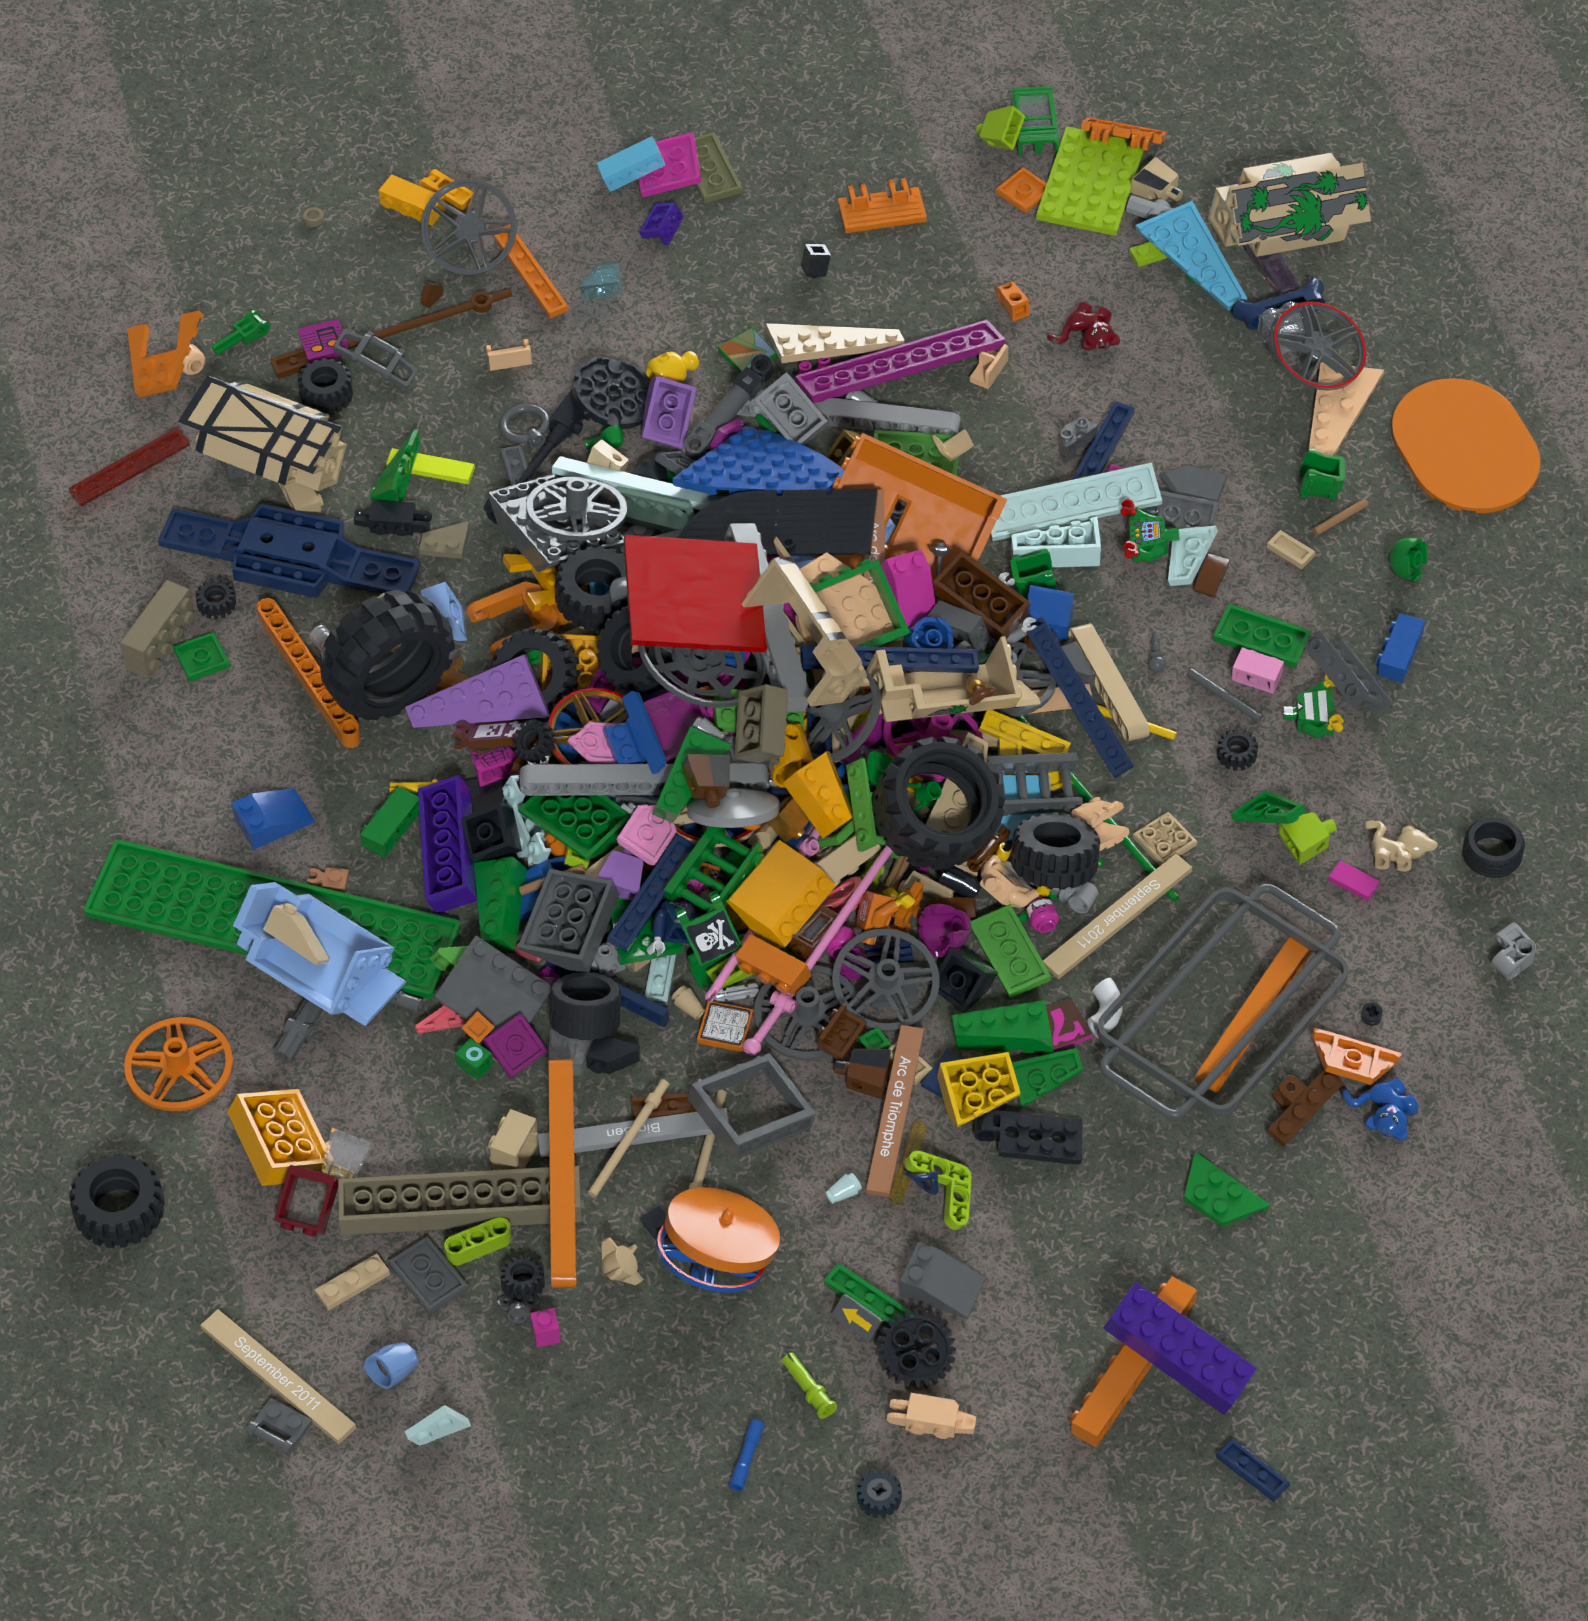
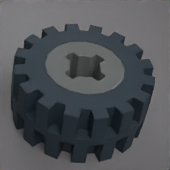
M872 1470L868 1476L864 1475L862 1477V1481H859L857 1488V1501L862 1511L865 1510L868 1516L873 1514L874 1518H878V1515L885 1518L886 1514L892 1515L894 1510H898L902 1500V1487L894 1474L890 1476L889 1471L885 1470L884 1473H881V1470H877V1473H874Z

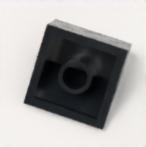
M951 948L938 970V994L966 1013L990 989L999 972L966 948Z

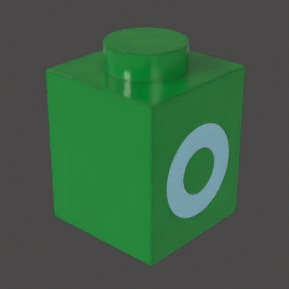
M471 1038L465 1044H461L456 1050V1065L476 1080H479L493 1066L492 1053Z

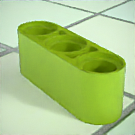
M498 1217L450 1236L444 1244L446 1259L451 1265L458 1266L506 1247L512 1239L510 1222L505 1218Z

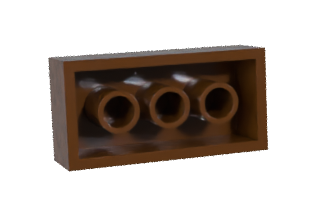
M962 551L933 581V591L937 597L945 603L981 616L989 636L997 642L1003 636L1007 639L1030 614L1031 602Z

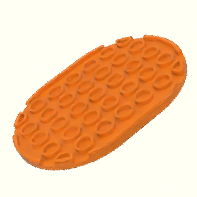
M1439 379L1427 382L1411 390L1402 398L1395 409L1392 420V437L1398 452L1420 488L1432 499L1436 498L1445 503L1446 507L1458 511L1462 509L1475 511V513L1496 512L1519 503L1534 488L1540 471L1538 447L1514 407L1496 390L1471 380Z

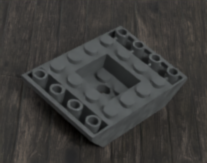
M556 474L500 488L488 493L498 526L537 572L559 567L567 556H573V552L579 549L583 551L586 547L598 548V546H603L607 550H610V548L618 550L620 546L624 545V537L618 530L601 538L576 541L548 535L530 522L526 513V502L529 494L537 486L547 481L564 477ZM567 483L559 484L556 486L563 487L564 489H566ZM542 491L536 496L533 502L534 511L542 510L545 506L556 504V502ZM570 517L544 522L553 528L574 532ZM587 517V532L604 528L611 524L609 520ZM576 519L578 532H582L581 519Z

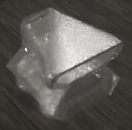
M1288 302L1280 309L1270 308L1264 311L1262 315H1259L1257 336L1261 345L1269 344L1272 361L1277 360L1272 340L1274 327L1280 316L1287 309L1299 303ZM1302 311L1286 319L1280 333L1306 336ZM1280 345L1283 356L1293 351L1286 346Z

